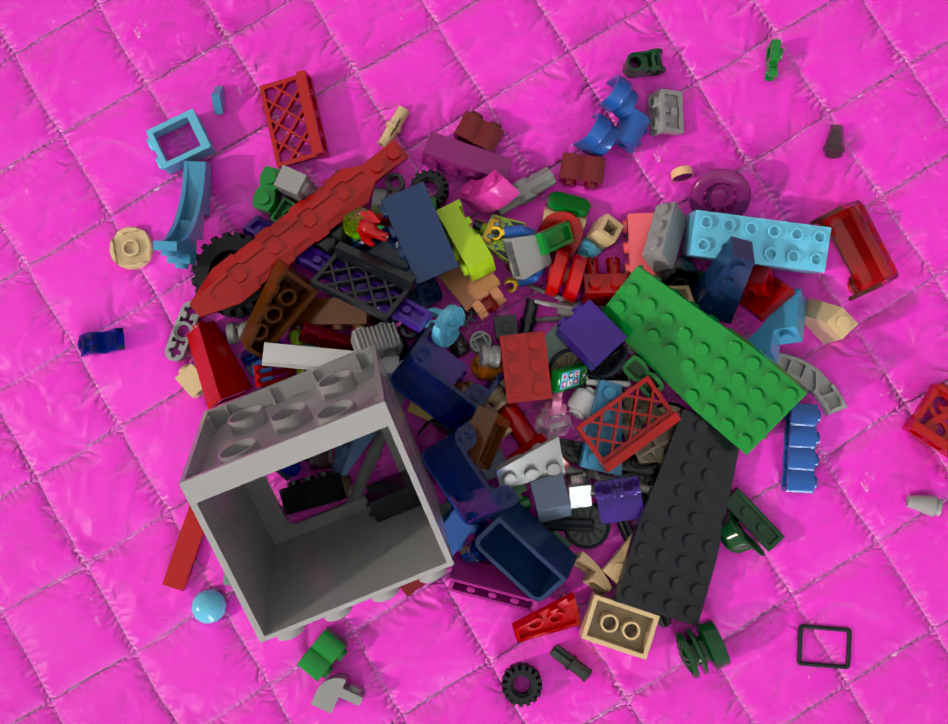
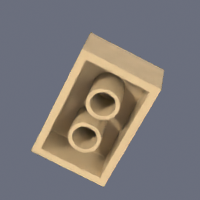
M592 591L579 635L582 639L646 660L660 616L615 602L613 597Z

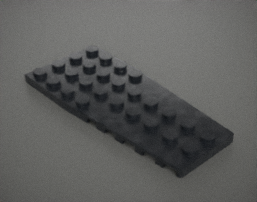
M681 409L679 410L681 420L672 428V437L668 447L664 449L663 461L656 470V479L646 496L648 500L645 508L641 509L633 530L613 600L697 626L717 560L739 448L699 414Z

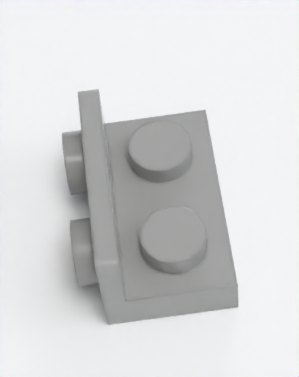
M659 89L648 96L650 136L655 137L660 134L680 136L684 134L682 91Z

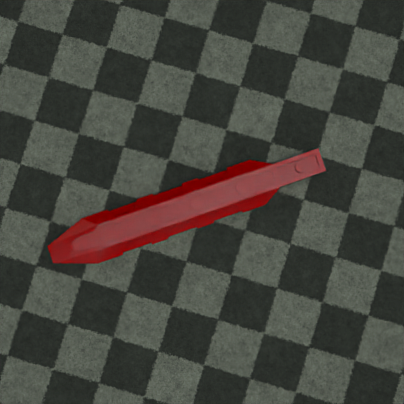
M393 140L364 164L338 170L323 182L324 185L306 199L300 200L293 205L288 213L270 227H265L254 236L255 238L234 255L230 254L212 268L189 305L202 318L243 303L268 280L278 258L288 265L292 264L297 256L315 242L318 243L330 234V230L349 215H354L369 203L375 184L406 161L409 155Z

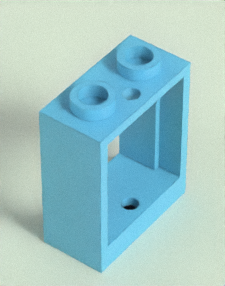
M193 108L146 130L149 137L146 139L147 144L152 151L156 152L158 157L155 160L161 170L164 169L169 174L183 169L184 161H200L216 153L199 115ZM190 123L201 146L168 161L157 138Z

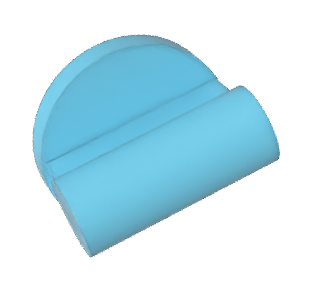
M584 238L577 248L579 255L586 256L587 258L591 257V261L593 257H597L602 249L587 238Z

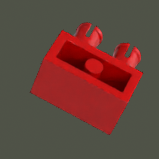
M591 257L587 258L586 274H583L580 285L581 302L583 304L590 299L596 306L607 305L627 280V273H620V259L618 257H614L615 262H613V257L606 259L608 274H599L598 258L593 257L592 263Z

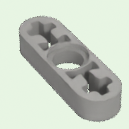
M187 301L182 305L165 348V355L171 361H183L190 349L187 337L182 338L179 335L180 327L186 325L191 332L193 330L192 326L201 320L197 313L190 316V313L187 312L188 308H192L189 305L191 301ZM183 319H189L190 321H193V324L183 321ZM178 339L180 341H184L185 345L181 343L179 345V343L175 342V340ZM179 345L178 350L181 351V354L176 355L174 358V353H172V349H177Z

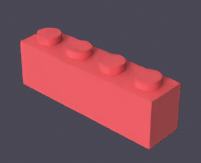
M654 213L627 214L625 220L621 222L624 225L622 233H625L626 242L622 244L623 255H626L627 258L623 271L627 273L628 277L639 265H642L643 269L653 276L655 275V272L652 271L642 257Z

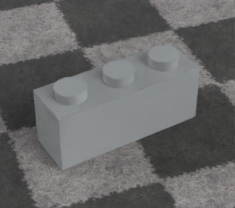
M676 202L656 205L642 253V257L653 272L673 269L687 218Z

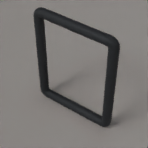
M801 624L798 628V665L849 669L851 660V629ZM803 629L847 632L846 665L801 661Z

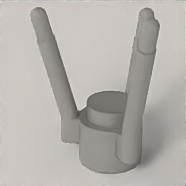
M532 284L529 285L530 289L542 294L545 293V289ZM560 295L555 297V299L560 300L559 303L536 299L534 301L536 304L557 308V314L561 315L538 317L535 320L537 322L560 321L565 316L569 318L574 314L572 310L577 305V302L565 301Z

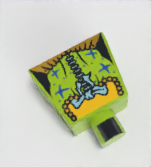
M492 215L488 224L476 219L472 227L476 233L482 235L481 238L490 253L505 264H508L503 238L506 237L502 236L498 240H493L491 237H498L500 231L498 229H490L494 226L504 229L505 226H526V224L498 215Z

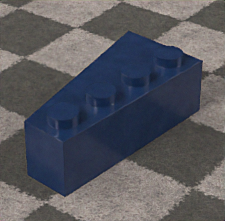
M731 236L691 291L694 302L700 306L699 309L708 315L712 314L721 322L731 324L754 266L752 242Z

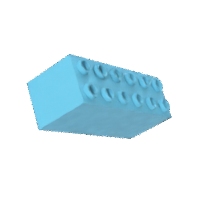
M695 210L686 214L687 220L680 256L688 259L713 262L730 237L733 236L752 242L754 265L767 266L772 270L802 274L825 273L831 227Z

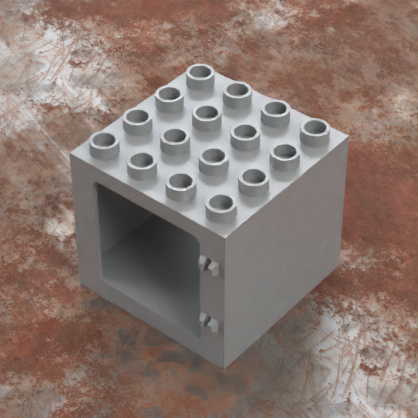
M375 344L203 413L179 485L260 643L277 637L280 641L293 639L305 629L306 624L321 618H325L329 622L340 620L351 612L353 605L368 599H372L374 602L389 600L399 592L400 586L418 579L422 583L436 581L446 573L447 567L454 565L435 486L431 481L412 430ZM381 429L399 472L407 470L422 504L377 523L375 516L369 515L366 508L367 501L365 495L349 503L341 504L299 522L291 523L286 519L266 475ZM347 507V515L354 508V513L351 516H346L344 519L339 520Z

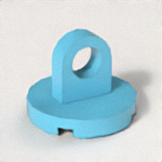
M455 304L447 306L444 310L428 308L427 310L432 312V317H437L435 320H430L425 326L432 331L433 343L440 347H449L457 340L460 335L458 330L465 323L464 309Z

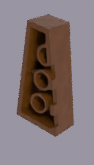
M279 258L239 337L245 349L260 359L263 358L264 342L277 343L319 293L318 289L310 285L311 280Z
M314 298L291 325V330H301L305 321L338 331L346 330V328H353L355 330L361 326L370 328L381 323L379 318L337 298Z

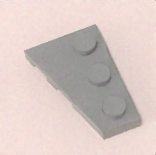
M557 432L551 435L549 440L533 445L529 451L523 454L518 453L495 466L500 490L527 484L530 481L548 476H555L561 473L565 475Z

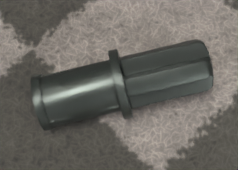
M556 644L550 651V655L564 665L566 671L570 670L582 679L583 682L591 675V668H588L577 659L576 655H571L560 645Z

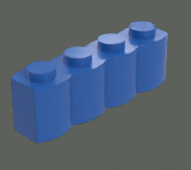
M797 403L785 416L783 470L781 477L782 491L813 494L814 489L817 488L818 479L814 474V470L819 463V456L815 451L816 445L820 441L817 423L821 420V411L818 410V405Z

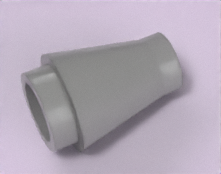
M907 495L906 507L931 517L941 514L943 500L937 498V495Z

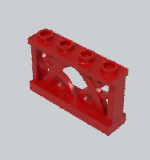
M944 383L931 384L910 419L902 427L947 458L948 425L944 420L948 419V385ZM938 396L947 402L945 407H942L940 402H938L937 408L941 412L939 414L933 408V400ZM928 410L932 417L921 424L920 420ZM938 423L942 426L944 431L941 436H939L936 433V430L938 428L941 429V427L937 425Z

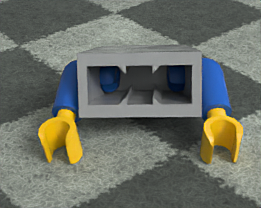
M523 225L505 226L504 229H501L499 226L492 227L490 230L498 229L500 231L498 237H491L493 240H498L502 236L506 237L503 238V243L513 277L506 278L504 284L509 282L514 284L513 287L507 289V292L512 293L516 290L517 286L523 287L537 282L545 272L546 267L551 264L550 254L541 255L535 236L537 233L535 229Z

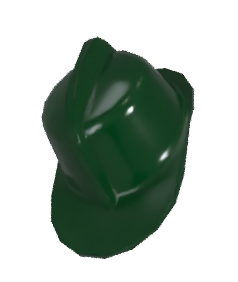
M729 512V520L722 529L721 541L723 545L734 553L753 549L761 556H765L760 546L746 533L735 516Z

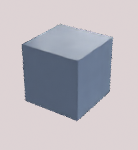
M562 473L530 481L535 511L541 523L571 516V502Z

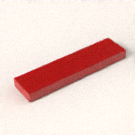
M190 505L162 585L180 591H185L204 537V532Z

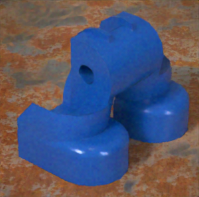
M616 75L606 82L613 90L598 105L606 111L613 113L619 120L616 126H613L611 121L599 112L592 115V118L596 121L591 130L584 138L572 144L587 155L604 156L613 144L631 154L635 151L636 147L641 145L640 140L643 134L648 132L649 117L634 108L638 100L637 92L632 89L630 81L621 75Z

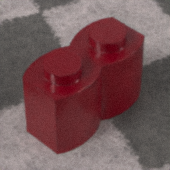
M466 111L454 132V138L494 153L504 134V130L501 129L502 126L494 121L487 122L483 120V116L476 111Z
M563 153L559 182L563 183L565 187L582 185L587 190L601 188L606 158L584 156L576 153Z

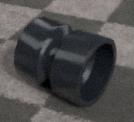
M337 225L330 230V234L318 243L315 242L312 246L333 256L335 246L340 241L351 246L353 239L343 227Z

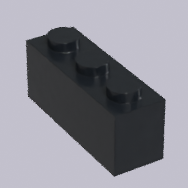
M330 470L316 474L317 479L312 475L301 478L302 483H300L299 479L288 482L287 488L279 490L285 515L346 499L340 472L330 474Z

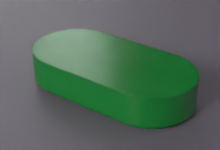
M558 191L550 193L547 201L551 209L555 211H568L577 217L587 216L591 208L588 200Z

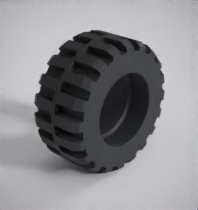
M227 232L222 233V238L217 236L211 238L212 243L210 245L204 243L201 247L203 252L201 255H196V266L192 265L191 272L195 274V277L191 278L192 285L196 287L195 293H197L212 268L230 254L234 255L252 241L254 237L246 236L241 232H235L234 235ZM266 282L243 303L217 313L237 319L244 318V316L250 317Z

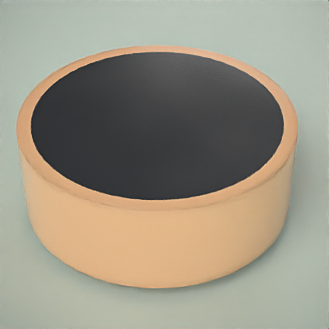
M688 165L677 167L670 172L673 182L685 181L693 177L692 167Z

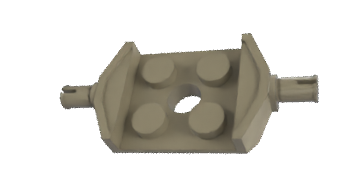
M628 397L622 399V410L632 411L634 399ZM638 399L636 412L647 414L649 401ZM653 402L651 415L660 416L661 413ZM622 413V426L629 427L631 414ZM635 415L633 428L641 429L642 425L646 424L647 417ZM670 428L635 453L638 465L657 463L661 465L664 458V449L668 447L672 437ZM622 429V434L627 440L629 430Z

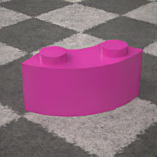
M494 170L483 179H470L468 183L462 186L457 196L474 211L490 213L506 206L520 192Z

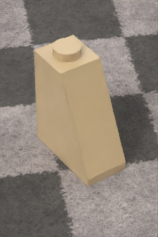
M809 298L806 301L805 325L823 344L843 339L858 325L843 307Z

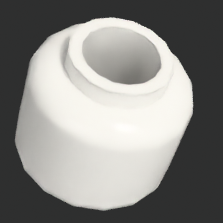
M588 386L585 389L576 388L567 402L570 408L568 410L569 413L580 420L590 417L595 390Z

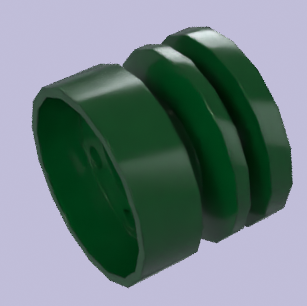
M711 619L698 623L696 626L697 636H694L689 628L685 629L687 640H685L680 631L674 634L679 656L685 668L688 669L694 679L700 677L698 666L705 675L709 674L707 665L709 661L716 670L731 664L726 646Z

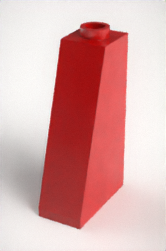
M214 320L206 323L205 321H200L192 326L193 330L187 334V339L208 408L211 409L242 397L253 387Z

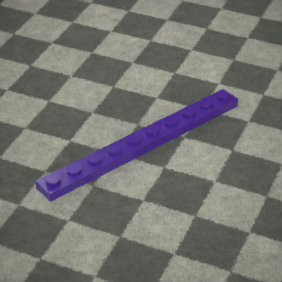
M257 215L243 227V233L254 237L265 227H270L272 223ZM311 245L295 258L294 263L317 274L332 256ZM338 261L333 265V270L346 268L344 264ZM361 272L351 273L352 279L365 277ZM348 274L335 276L336 282L349 279ZM332 277L323 278L330 283L333 282ZM377 281L370 282L371 288L384 286ZM367 283L354 285L355 291L368 289ZM351 285L340 287L346 292H352ZM393 290L389 291L391 297L400 295ZM386 292L373 294L375 300L387 298ZM370 295L357 297L364 302L372 301ZM407 298L392 318L420 332L432 319V312ZM379 305L377 309L387 313L390 305Z

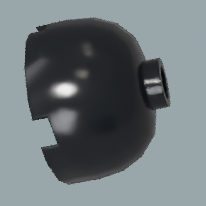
M677 256L673 269L655 272V275L661 278V282L667 286L689 285L690 291H692L700 277L695 264L683 256Z

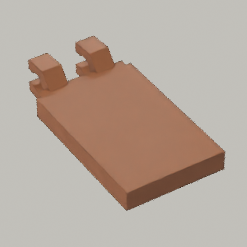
M460 266L438 275L439 279L466 311L473 308L482 320L489 314L480 301L490 295L499 306L506 302L503 293L499 290L502 284L492 272L474 282L469 275L464 276Z

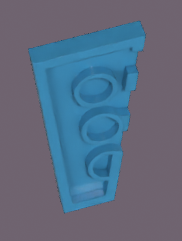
M598 379L590 416L622 394V385ZM605 411L602 423L614 424L616 411ZM621 412L619 413L618 425L622 426ZM589 423L586 435L596 438L598 424ZM601 425L600 438L611 440L613 427ZM617 428L615 441L622 442L621 428ZM584 441L578 466L605 472ZM599 441L598 452L602 457L609 453L611 443ZM614 444V449L620 444ZM622 463L610 472L605 473L622 476Z

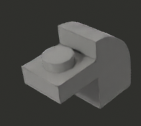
M335 673L328 676L321 683L311 705L332 713L339 697L360 706L366 692L361 691L362 688L354 683L346 684L348 674Z

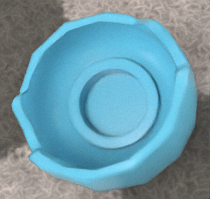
M203 590L194 597L191 610L194 617L200 622L206 624L219 621L225 614L226 601L224 596L217 590Z

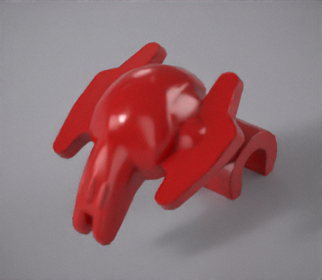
M373 210L361 211L360 214L365 218L359 221L358 228H356L361 241L369 246H375L372 238L388 241L386 237L389 234L377 227L379 225L389 226L388 218H383L380 212L377 215Z

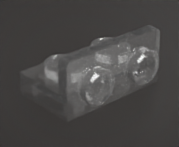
M545 407L540 408L534 421L536 433L540 434L543 432L547 438H550L556 432L558 436L566 435L572 425L570 415L556 414L548 419Z

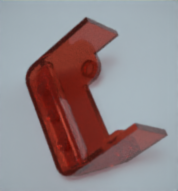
M857 200L841 205L809 222L810 225L818 224L817 226L831 227L830 237H832L851 274L847 287L853 295L848 297L849 301L874 291L898 278L897 268L861 201Z

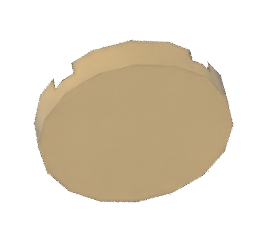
M126 227L120 229L114 238L111 239L109 252L112 260L120 267L127 270H138L145 267L151 261L154 254L153 241L144 230L137 227Z

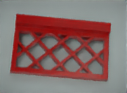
M305 70L296 72L297 75L259 86L276 164L279 169L283 165L289 167L316 158L325 159L330 157L312 78ZM296 82L297 90L293 96L285 92L289 84ZM272 89L279 91L274 102L268 99L266 91ZM283 94L291 98L286 109L278 105ZM296 101L302 106L298 116L290 112ZM276 107L284 111L278 122L272 119V113ZM288 114L296 118L291 129L282 125ZM300 121L306 124L307 127L303 137L295 133ZM280 128L288 131L283 143L278 141L276 136ZM292 135L301 139L295 150L287 146ZM306 142L311 145L312 153L304 156L299 151ZM287 148L293 154L289 160L282 162L281 154Z
M647 375L585 419L575 429L597 458L601 468L605 472H610L680 421L681 418L677 412L672 410ZM644 383H647L651 389L650 398L638 396L639 387ZM625 397L634 399L632 411L620 409L621 400ZM638 399L649 401L647 414L636 412ZM653 402L661 403L666 411L660 416L651 415ZM605 411H616L614 424L602 423ZM620 412L631 414L629 427L618 425ZM635 415L647 417L645 427L642 429L633 428ZM589 423L598 424L596 438L587 436L582 428ZM601 425L613 427L611 440L600 438ZM617 428L629 430L626 441H615ZM599 441L611 443L610 451L604 457L598 452ZM614 444H620L614 449Z

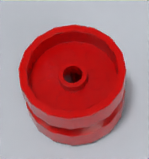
M557 249L554 261H551L547 274V285L544 295L555 298L562 285L564 286L563 300L574 303L584 274L587 257L576 254L572 259L571 265L567 266L569 252Z

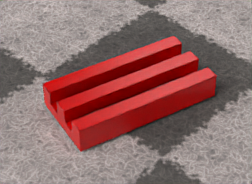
M253 365L256 386L259 388L297 375L294 370H297L295 368H281L260 373L259 369L273 366ZM288 372L289 374L287 376L261 382V378Z

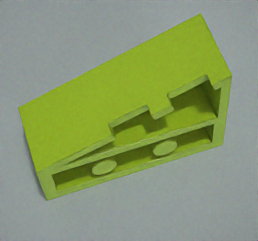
M458 199L438 209L436 213L456 261H460L459 266L464 276L469 275L474 282L495 271L496 267L493 256L480 234H477L471 226L472 220L470 217H465L461 201Z

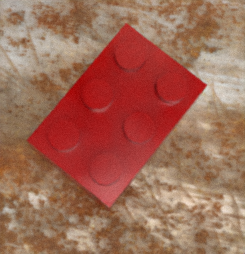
M539 331L499 336L506 404L551 400L552 391L545 332Z

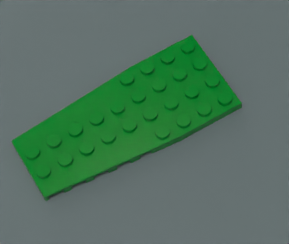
M642 265L637 266L602 312L627 336L624 341L694 411L747 455L795 407L809 390L753 343L730 327L726 328L718 322L719 319L699 309V305L685 299L680 295L681 292L675 288L671 289L661 282L662 279L657 275L653 276L644 270Z

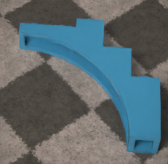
M184 161L181 196L174 222L165 237L160 240H153V250L161 252V256H167V263L175 264L177 269H189V265H196L197 240H203L204 217H210L212 165L207 162Z
M801 288L794 289L795 295L774 311L762 326L747 339L776 363H778L780 345L803 341L807 302Z

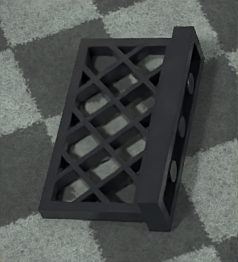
M341 241L335 246L333 256L310 281L312 287L387 323L407 297H412L417 291L416 276ZM338 261L344 264L346 268L333 270V265ZM361 272L365 277L352 279L351 273ZM348 274V280L336 282L335 276ZM332 277L333 282L324 284L321 283L320 280L322 278ZM379 281L384 286L371 288L370 282ZM367 283L368 289L355 291L354 285ZM350 285L352 288V292L346 293L338 290L340 287ZM398 290L402 294L391 297L389 291ZM386 292L387 298L374 299L373 294ZM370 295L372 301L361 302L357 297ZM379 305H390L387 313L377 309Z

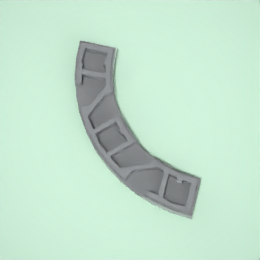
M779 353L777 364L809 390L808 392L816 399L825 416L848 408L837 387L819 369L800 358Z

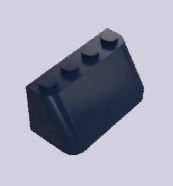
M424 182L417 183L380 200L381 205L378 206L383 218H388L391 225L387 227L392 239H397L400 246L396 248L401 260H406L408 268L405 271L416 276V284L459 266Z
M513 496L502 505L475 541L477 549L528 597L535 601L546 599L568 579L578 557Z

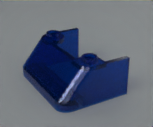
M431 321L419 333L390 375V381L395 390L447 428L459 430L470 421L478 405L483 406L503 377V374L498 373L490 380H487L484 386L473 384L463 393L428 367L433 360L434 353L432 348L423 341L434 327L435 323Z

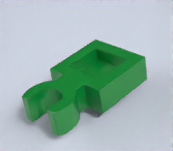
M772 39L766 47L764 81L773 82L774 78L777 77V63L783 57V48H780L781 40Z

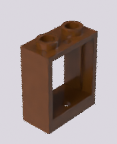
M478 405L456 453L457 457L462 458L461 463L479 472L482 468L489 471L510 421L499 413Z

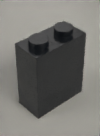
M407 470L367 485L368 494H365L366 508L370 516H375L377 523L422 505Z

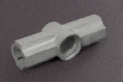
M545 167L532 176L521 178L512 184L520 193L506 206L496 210L498 214L503 216L519 205L524 206L530 203L539 193L556 184L551 170Z

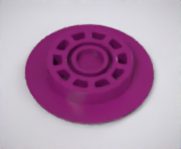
M715 169L703 174L695 181L689 194V204L692 212L701 210L742 216L751 201V188L748 181L743 175L730 169Z

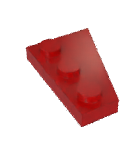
M573 592L512 623L517 643L581 625Z

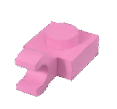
M563 391L553 392L552 402L545 401L542 421L563 424L567 404H562L561 400Z

